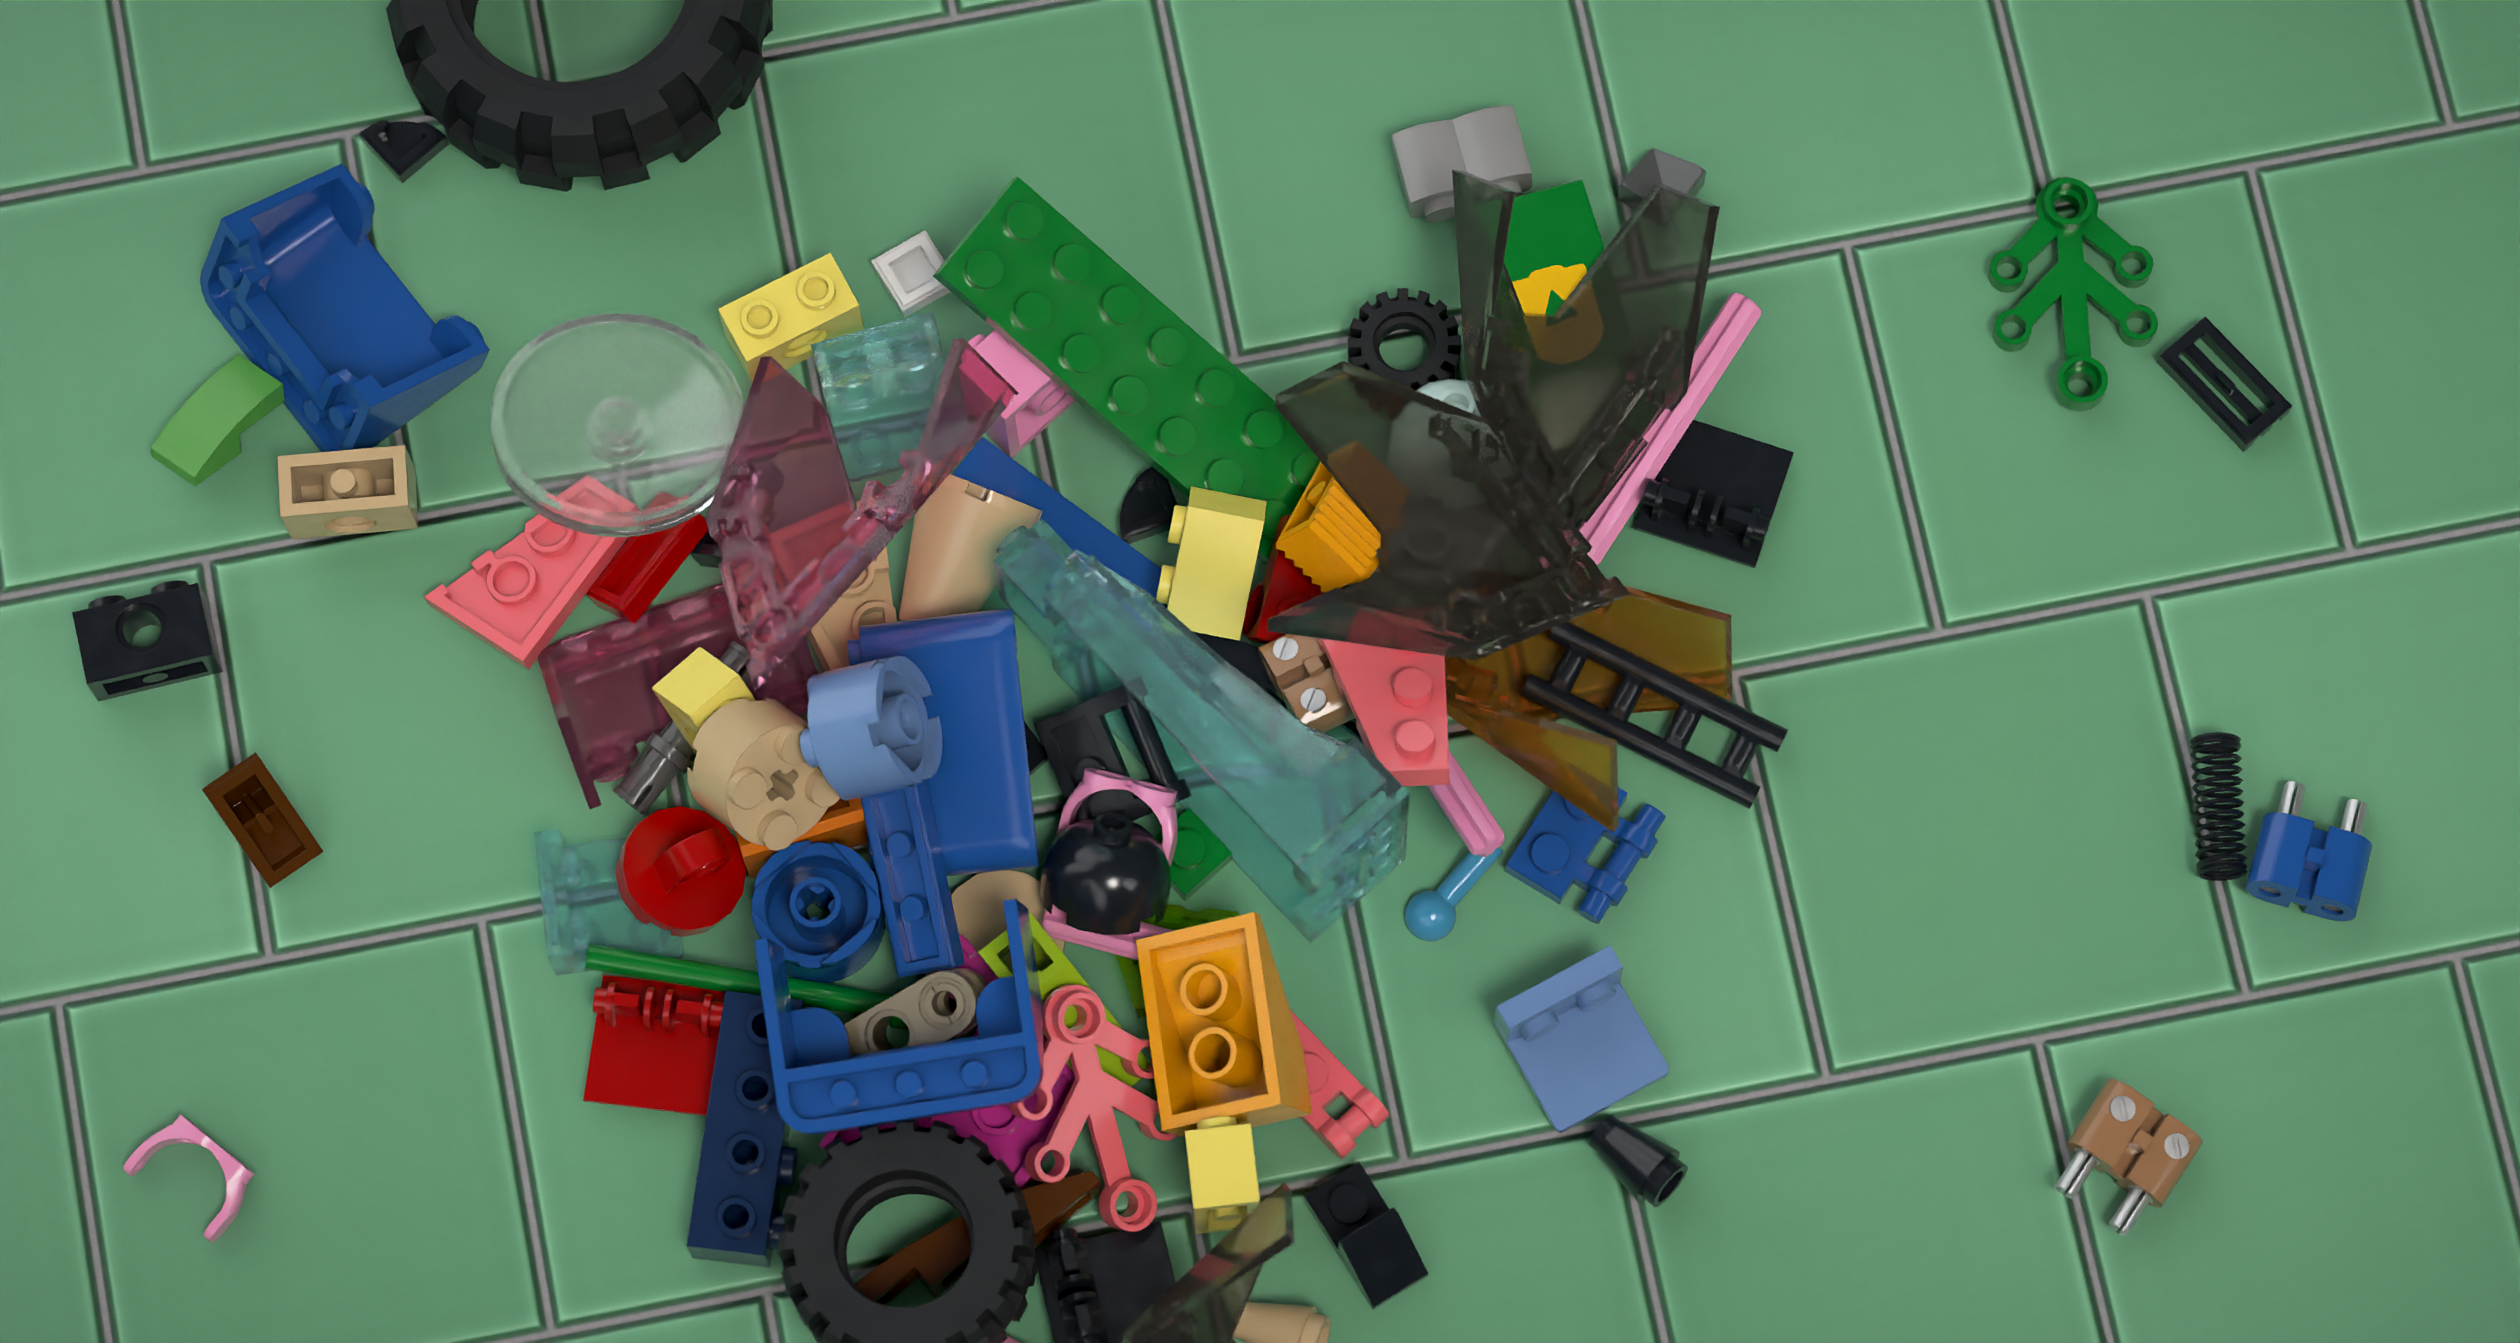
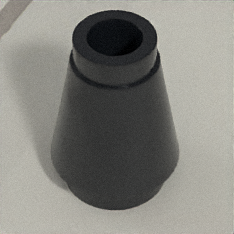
M1614 1115L1607 1117L1597 1127L1589 1140V1146L1597 1152L1598 1156L1611 1169L1637 1202L1647 1200L1654 1207L1660 1206L1678 1188L1688 1170V1167L1678 1159L1680 1154L1678 1150L1626 1122H1621Z

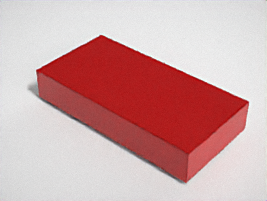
M666 497L660 498L590 587L586 595L599 608L635 625L710 529L711 524L700 513Z

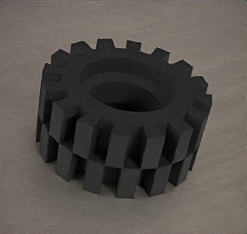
M1397 288V297L1389 298L1387 291L1376 295V304L1371 306L1367 301L1360 308L1359 318H1353L1348 338L1350 375H1355V385L1362 393L1365 389L1368 390L1369 400L1378 406L1383 399L1389 401V410L1397 411L1400 403H1403L1405 398L1430 382L1446 379L1455 380V373L1459 371L1461 335H1458V323L1454 315L1451 317L1447 316V306L1441 300H1438L1435 305L1430 303V294L1419 290L1417 298L1408 297V288ZM1400 329H1408L1420 334L1425 339L1429 348L1426 360L1419 367L1407 371L1390 367L1382 359L1379 351L1381 342L1388 334Z

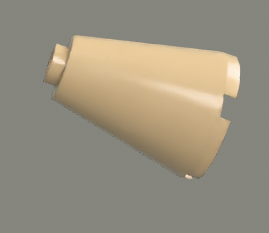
M927 465L920 479L899 619L904 621L979 612L1039 525L1038 522L1043 511Z

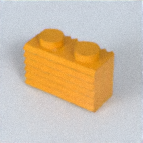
M1355 439L1323 456L1276 542V549L1285 551V558L1294 560L1295 567L1303 568V575L1312 577V583L1320 585L1321 592L1330 594L1348 584L1354 587L1359 586L1377 569L1380 558L1376 555V550L1382 545L1381 542L1392 535L1401 524L1403 514L1400 512L1401 509L1399 507L1405 502L1404 498L1410 491Z

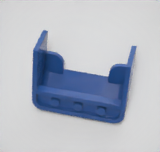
M1017 899L1003 901L1014 976L994 980L980 993L976 1004L979 1036L851 1056L848 1031L837 1015L822 1008L792 1011L784 948L768 938L754 940L777 1107L785 1123L799 1132L816 1135L1015 1104L1031 1097L1039 1088L1043 1078V1007L1028 908Z

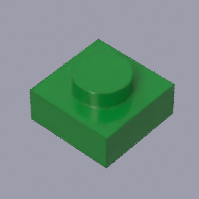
M1190 807L1177 818V844L1170 866L1171 887L1184 901L1188 900L1233 860V853ZM1161 832L1156 836V838L1160 841L1162 845L1163 833Z

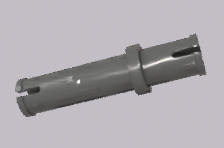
M732 640L719 661L738 673L747 686L758 671L764 668V664L759 659L752 658L753 654ZM672 719L659 735L652 732L645 741L649 748L622 782L612 790L643 816L647 815L649 808L679 771L685 774L687 768L693 765L689 758L694 751Z

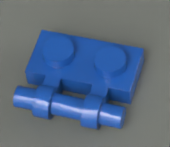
M1572 760L1506 864L1505 872L1559 905L1571 886L1575 884L1588 892L1577 909L1578 913L1587 920L1599 924L1610 905L1618 906L1626 894L1628 888L1624 883L1639 859H1647L1658 843L1655 834L1666 816L1652 805L1644 804L1633 822L1625 821L1617 816V813L1626 801L1628 793ZM1604 836L1618 846L1603 870L1594 868L1586 862Z

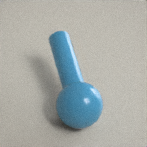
M1498 847L1493 854L1487 857L1473 855L1469 851L1436 890L1422 891L1413 896L1405 910V922L1409 931L1415 937L1424 941H1437L1446 937L1455 925V907L1504 851Z

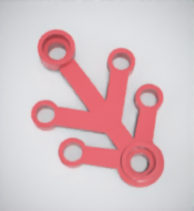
M1075 984L1061 986L1047 997L1043 1005V1030L1047 1040L1043 1047V1078L1036 1091L1037 1104L1030 1112L1025 1109L1023 1101L1009 1104V1109L1016 1117L1021 1119L1040 1120L1046 1117L1053 1105L1051 1090L1069 1057L1075 1080L1046 1141L1037 1143L1028 1150L1025 1157V1167L1028 1174L1037 1181L1048 1183L1061 1181L1070 1169L1069 1155L1087 1120L1105 1188L1099 1198L1101 1217L1112 1228L1130 1232L1140 1231L1146 1228L1154 1219L1157 1211V1198L1149 1184L1132 1179L1113 1108L1139 1122L1142 1133L1150 1139L1169 1141L1178 1135L1164 1131L1159 1132L1156 1129L1154 1119L1159 1111L1158 1100L1151 1099L1102 1071L1096 1046L1120 1057L1123 1068L1129 1075L1136 1078L1152 1079L1155 1077L1150 1040L1138 1039L1106 1021L1105 1009L1100 998L1088 987ZM1072 1005L1077 1012V1021L1072 1028L1068 1029L1064 1023V1015L1066 1009ZM1146 1047L1150 1052L1151 1061L1149 1066L1142 1070L1137 1063V1057L1140 1050ZM1051 1151L1054 1155L1055 1164L1053 1169L1048 1174H1045L1041 1168V1159L1046 1152ZM1125 1192L1129 1201L1128 1208L1123 1214L1119 1215L1116 1211V1201L1119 1194Z

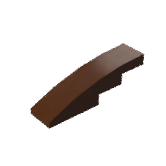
M1092 1170L1063 1178L1056 1183H1044L1020 1191L1023 1192L1034 1226L1037 1246L1101 1194L1100 1180ZM962 1216L904 1247L856 1282L855 1285L869 1299L884 1306L917 1279L936 1298L963 1275L970 1260V1234Z

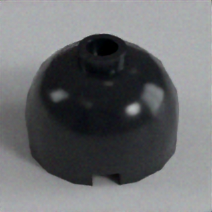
M1104 813L1073 823L1064 829L1053 841L1042 870L1039 894L1043 907L1050 914H1052V906L1054 904L1059 910L1068 913L1066 924L1077 930L1100 935H1128L1140 932L1142 920L1149 919L1155 915V924H1157L1164 918L1171 887L1170 865L1160 841L1147 829L1124 815Z

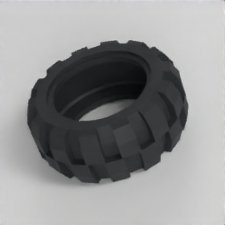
M392 0L386 8L395 49L405 77L425 115L435 117L445 128L449 143L485 169H496L503 163L516 169L521 184L565 192L572 189L573 177L600 176L604 190H609L649 180L650 177L646 165L672 152L680 163L686 162L721 135L717 119L726 108L729 107L736 110L746 104L765 66L761 52L763 40L773 30V0H685L679 17L670 32L652 52L639 62L625 70L596 80L557 82L521 73L497 59L482 45L474 35V20L478 0Z

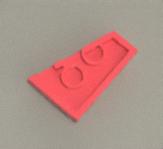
M586 479L525 523V531L494 553L489 549L471 562L473 568L446 588L441 584L424 596L430 607L529 670L642 519L635 509Z
M1443 613L1313 618L1314 636L1321 651L1324 650L1333 668L1334 680L1341 695L1346 696L1356 718L1357 730L1383 786L1450 785Z

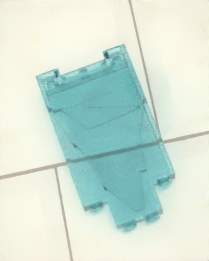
M1042 518L1029 530L1025 526L1018 527L999 544L996 550L999 556L993 560L999 598L1009 608L1014 610V614L1051 652L1053 670L1083 702L1121 685H1124L1150 712L1178 780L1185 778L1192 794L1191 797L1178 803L1185 810L1190 807L1233 853L1232 860L1310 943L1317 939L1406 859L1410 792L1356 736L1348 743H1345L1299 721L1259 685L1225 661L1151 594L1102 565L1093 554L1088 556L1078 549L1073 551ZM1121 709L1104 715L1111 732L1145 767Z

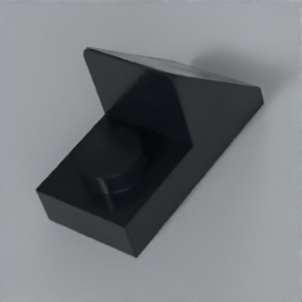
M1360 1162L1304 1195V1202L1373 1310L1428 1277L1429 1273L1395 1207L1388 1208Z

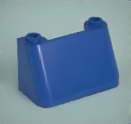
M342 163L221 218L200 276L201 290L212 313L251 363L283 383L284 405L321 452L375 447L477 373L483 366L490 350L485 344L480 330L473 323L466 321L458 315H449L440 319L435 324L367 239L372 227V216L375 211L373 198L368 189L363 184L357 182Z
M1007 608L859 626L860 639L848 640L850 666L881 658L904 656L921 670L933 695L924 697L923 701L927 717L939 716L942 756L937 772L932 778L926 780L946 875L955 876L1039 867L1040 861L1035 822L1033 820L1034 807L1027 754L1019 661L1017 660L1014 610ZM867 832L870 868L872 869V871H875L876 869Z

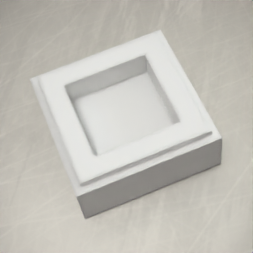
M925 230L871 260L873 270L903 318L950 293L945 286L933 277L935 272L944 263V259Z

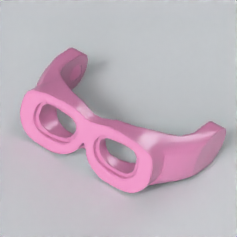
M1091 767L1085 768L1082 781L1070 794L1063 807L1057 837L1064 829L1075 823L1079 807L1093 793L1109 789L1128 790L1143 800L1157 816L1162 826V848L1171 866L1178 837L1175 806L1177 791L1117 773Z
M180 1114L172 1125L170 1124L143 1142L128 1158L123 1170L130 1176L136 1175L155 1152L168 1145L189 1143L200 1145L210 1150L219 1161L226 1180V1200L223 1208L203 1234L207 1240L213 1243L237 1217L247 1189L246 1185L255 1174L219 1146L200 1128Z

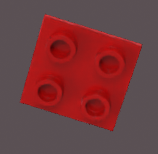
M603 975L601 987H596L593 999V1013H597L583 1101L706 1116L725 992L653 980Z

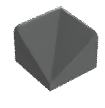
M1652 148L1619 185L1618 200L1667 232H1670L1703 187L1706 170L1697 164Z

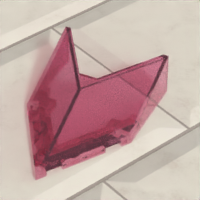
M964 338L953 339L918 449L901 452L898 462L905 468L903 475L894 484L886 487L878 480L867 481L858 508L828 409L772 356L761 357L706 519L710 536L719 545L723 562L718 564L738 637L746 643L751 660L746 663L750 681L757 688L764 683L914 516L1019 394Z

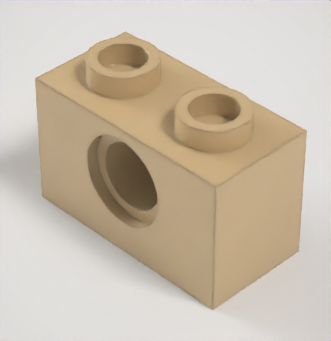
M405 445L277 456L280 517L292 540L418 529L415 467Z

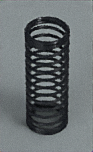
M2205 733L2193 737L2190 741V748L2193 750L2190 756L2195 760L2191 767L2196 771L2191 777L2196 782L2192 789L2197 793L2192 799L2197 804L2193 809L2197 815L2194 823L2198 826L2194 832L2198 837L2195 845L2199 848L2195 856L2200 860L2196 864V875L2205 880H2234L2245 876L2248 872L2246 870L2248 866L2244 863L2247 857L2237 853L2243 851L2247 846L2236 842L2243 840L2246 835L2235 830L2242 829L2246 824L2242 821L2234 820L2241 818L2245 813L2239 809H2233L2241 807L2244 801L2232 797L2240 796L2244 791L2239 787H2231L2239 785L2243 781L2239 776H2233L2239 774L2243 769L2238 765H2233L2238 763L2242 757L2238 754H2233L2241 749V739L2232 733ZM2196 753L2212 755H2207L2199 758L2196 756ZM2220 758H2233L2230 760H2212ZM2198 763L2213 765L2201 769L2196 767ZM2221 769H2234L2230 771H2213ZM2204 774L2214 777L2200 780L2197 778V775ZM2223 780H2234L2231 782H2214ZM2200 785L2215 787L2203 791L2197 789ZM2232 791V793H2215V792ZM2200 796L2216 798L2204 802L2198 800ZM2216 803H2233V804H2216ZM2201 807L2217 809L2205 813L2198 811ZM2217 814H2234V815H2217ZM2202 818L2219 820L2205 824L2199 823V820ZM2203 829L2211 831H2221L2209 833L2206 835H2202L2199 833ZM2204 840L2211 842H2223L2210 844L2207 846L2200 845V842ZM2205 851L2211 853H2222L2208 857H2203L2200 855L2202 852ZM2226 858H2238V859L2220 860V859H2226Z

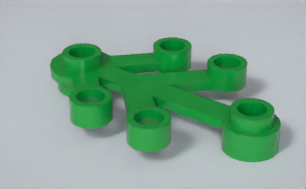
M2062 177L2050 181L2039 192L2035 203L2037 221L2010 250L1999 252L1991 261L1988 271L1991 285L2000 292H2014L2024 284L2028 265L2056 239L2058 263L2014 309L2006 310L1997 317L1992 336L1995 344L2004 351L2016 352L2023 349L2030 339L2032 327L2060 298L2065 362L2060 367L2055 380V393L2059 401L2067 408L2075 411H2086L2100 403L2108 385L2106 369L2099 361L2091 357L2087 298L2118 324L2117 330L2120 339L2131 347H2143L2152 341L2158 327V319L2152 309L2144 305H2136L2084 261L2082 239L2114 263L2113 275L2116 281L2127 288H2138L2147 282L2153 268V259L2146 249L2140 246H2132L2097 217L2098 200L2094 191L2086 183L2075 178ZM2063 202L2070 203L2075 207L2077 215L2072 218H2063L2057 214L2055 206ZM2127 259L2138 260L2143 265L2144 271L2137 275L2129 274L2123 269L2122 262ZM2004 263L2012 264L2018 269L2019 276L2015 279H2005L1999 275L1997 267ZM2132 318H2140L2147 323L2149 331L2143 334H2135L2128 328L2127 321ZM2009 322L2016 323L2022 328L2024 334L2020 338H2008L2002 332L2001 326ZM2076 379L2083 380L2090 386L2091 392L2085 396H2077L2070 391L2068 383Z

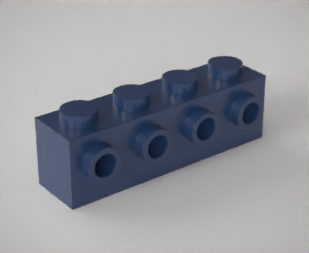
M725 991L687 1248L694 1259L770 1268L772 1251L778 1250V1234L785 1232L786 1226L782 1216L783 1211H779L782 1186L793 1187L797 1169L798 1148L788 1147L791 1127L782 1119L777 1107L762 995ZM791 999L792 1011L806 1009L803 1000Z

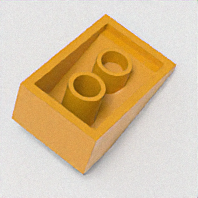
M1252 912L1136 940L1162 1131L1185 1138V1131L1198 1130L1197 1122L1213 1117H1235L1237 1125L1251 1123L1252 1128L1312 1114L1304 1051L1260 914Z

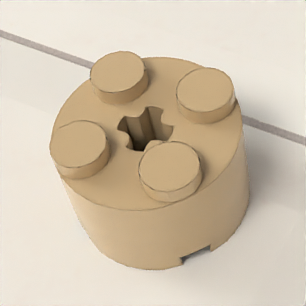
M747 698L733 700L714 712L696 734L692 748L697 751L693 771L687 768V781L690 791L695 800L704 809L744 839L766 846L770 850L778 851L785 849L792 844L794 839L809 831L821 819L828 807L834 805L841 797L828 783L820 767H810L803 757L800 736L804 729L809 728L808 722L773 699L765 698L766 701L752 702Z

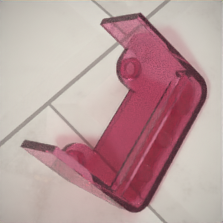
M759 570L743 574L647 608L635 625L619 618L560 639L540 652L538 655L540 669L556 720L589 809L602 805L594 780L601 783L610 782L627 774L631 768L630 764L639 755L636 744L647 740L652 732L659 735L672 719L652 690V687L698 647L703 648L719 660L728 649L732 640L737 642L753 654L752 658H757L764 664V668L758 671L747 685L756 701H766L765 698L776 700L797 715L808 709L807 683L812 675L818 674L804 631L778 572Z

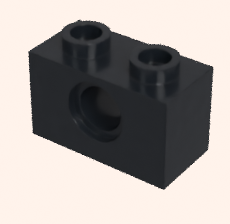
M180 580L164 582L154 586L150 590L151 594L127 600L124 596L120 595L105 596L91 601L88 604V609L72 612L86 683L98 702L223 672L209 602L198 583L189 585L188 582ZM149 625L161 627V634L152 645L143 648L132 645L135 634L141 628Z

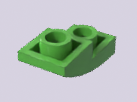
M236 355L205 381L175 413L150 447L151 456L196 487L242 453L239 435L285 401L283 383L241 355Z

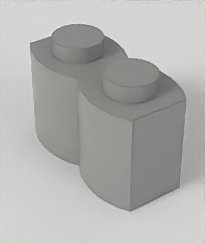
M1513 105L1490 107L1465 114L1453 120L1429 122L1392 134L1393 152L1411 218L1425 216L1428 222L1446 221L1458 216L1460 211H1462V207L1468 204L1481 202L1490 204L1523 195L1522 192L1532 188V172Z

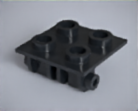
M1693 420L1654 480L1649 479L1634 529L1755 568L1794 452Z
M1161 1221L1151 1223L1140 1231L1130 1232L1121 1230L1087 1239L1078 1237L1076 1230L1073 1228H1064L1051 1234L1052 1244L1048 1248L1035 1250V1260L1055 1343H1190Z

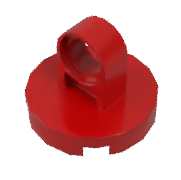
M682 806L657 810L639 822L624 840L625 843L622 846L621 857L616 864L615 876L622 900L635 918L645 925L651 922L660 929L671 931L669 935L677 937L702 934L731 914L743 894L746 866L739 843L726 825L705 811Z

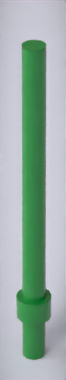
M589 944L585 969L719 992L731 991L762 995L759 972L596 944ZM788 977L791 999L803 1000L805 1006L861 1015L894 995ZM897 989L896 994L902 991L903 989ZM950 1004V1007L955 1011L957 1005ZM896 1016L890 1019L892 1020L891 1027L909 1030L902 1019Z

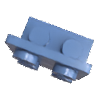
M1611 945L1496 1006L1494 1025L1551 1125L1558 1133L1567 1131L1666 1077L1669 1072L1668 1064L1620 983L1623 966Z

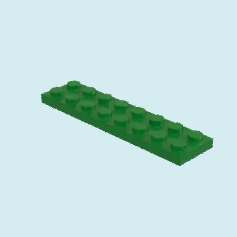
M1018 176L1011 179L935 272L933 277L1188 498L1192 486L1267 501L1265 520L1257 558L1267 565L1280 517L1291 516L1324 455L1332 452V450Z

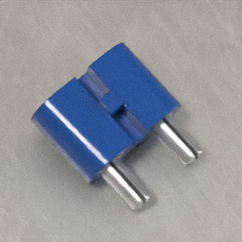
M2288 781L2284 784L2278 812L2268 813L2262 818L2246 890L2258 899L2288 908L2291 902L2304 905V913L2333 921L2353 920L2357 914L2372 850L2371 842L2362 836L2368 805L2364 801H2360L2357 807L2358 799L2348 800L2341 827L2330 826L2327 832L2313 828L2315 821L2299 817L2306 787L2298 783L2294 791L2296 781Z

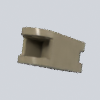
M957 967L924 977L845 1023L849 1036L851 1056L896 1049L889 1043L886 1035L887 1025L893 1016L902 1019L908 1026L910 1038L907 1047L961 1038L978 1027L976 1004L980 993L988 983L979 973L969 968ZM950 993L955 996L957 1001L955 1011L949 1004Z

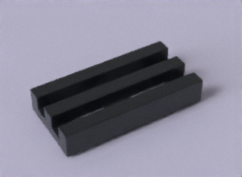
M2206 316L2158 358L2157 363L2243 452L2253 445L2260 435L2263 436L2268 432L2275 422L2282 420L2292 408V405ZM2201 339L2269 410L2262 414L2195 343ZM2181 355H2183L2208 380V382L2239 412V414L2250 424L2249 427H2247L2220 400V398L2190 369V367L2180 358Z

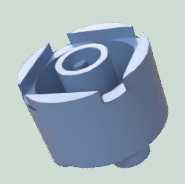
M904 656L881 658L812 675L807 683L809 728L804 729L801 733V751L810 767H820L828 783L843 800L858 799L911 787L918 783H923L921 781L923 779L934 776L939 768L942 756L939 716L927 717L923 698L933 694L925 676L910 659Z

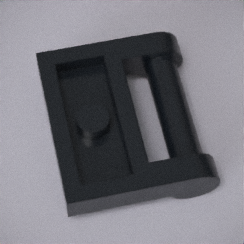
M1142 678L1128 682L1034 723L1066 801L1080 781H1082L1084 769L1087 767L1130 777L1104 716L1117 709H1121L1152 783L1176 790L1175 803L1192 796L1185 778L1178 780L1144 701V698L1149 696ZM1109 789L1095 792L1086 798L1077 811L1075 822L1104 813L1121 814L1131 821H1135L1154 812L1132 792L1123 789Z

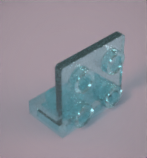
M933 311L811 344L817 374L845 474L849 482H858L964 453L968 450V439L943 356L940 333Z
M560 829L534 832L547 958L556 976L595 971L585 969L589 944L680 959L684 956L682 937L669 935L671 931L660 929L651 922L645 925L635 918L621 898L615 871L626 837L567 845Z

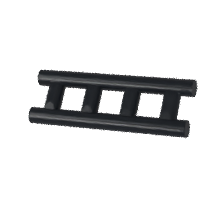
M1560 617L1557 618L1547 639L1564 647L1553 672L1548 681L1530 673L1519 696L1750 809L1761 786L1743 777L1759 744L1778 752L1788 729ZM1587 659L1621 675L1606 709L1571 693ZM1644 688L1679 704L1663 738L1628 721ZM1702 716L1737 732L1721 766L1686 750Z

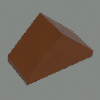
M256 752L202 788L217 814L270 888L324 852Z

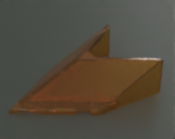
M1565 569L1537 570L1538 579L1536 581L1502 584L1499 581L1498 573L1485 574L1443 631L1447 715L1608 830L1614 832L1619 826L1617 740L1556 723L1558 719L1564 717L1519 696L1530 673L1548 681L1564 649V647L1547 639L1557 618L1560 617L1714 694L1732 701L1731 615ZM1349 585L1334 591V596L1338 601L1355 605L1359 613L1370 608ZM1587 659L1571 693L1606 709L1621 675ZM1644 688L1632 713L1677 710L1679 704Z

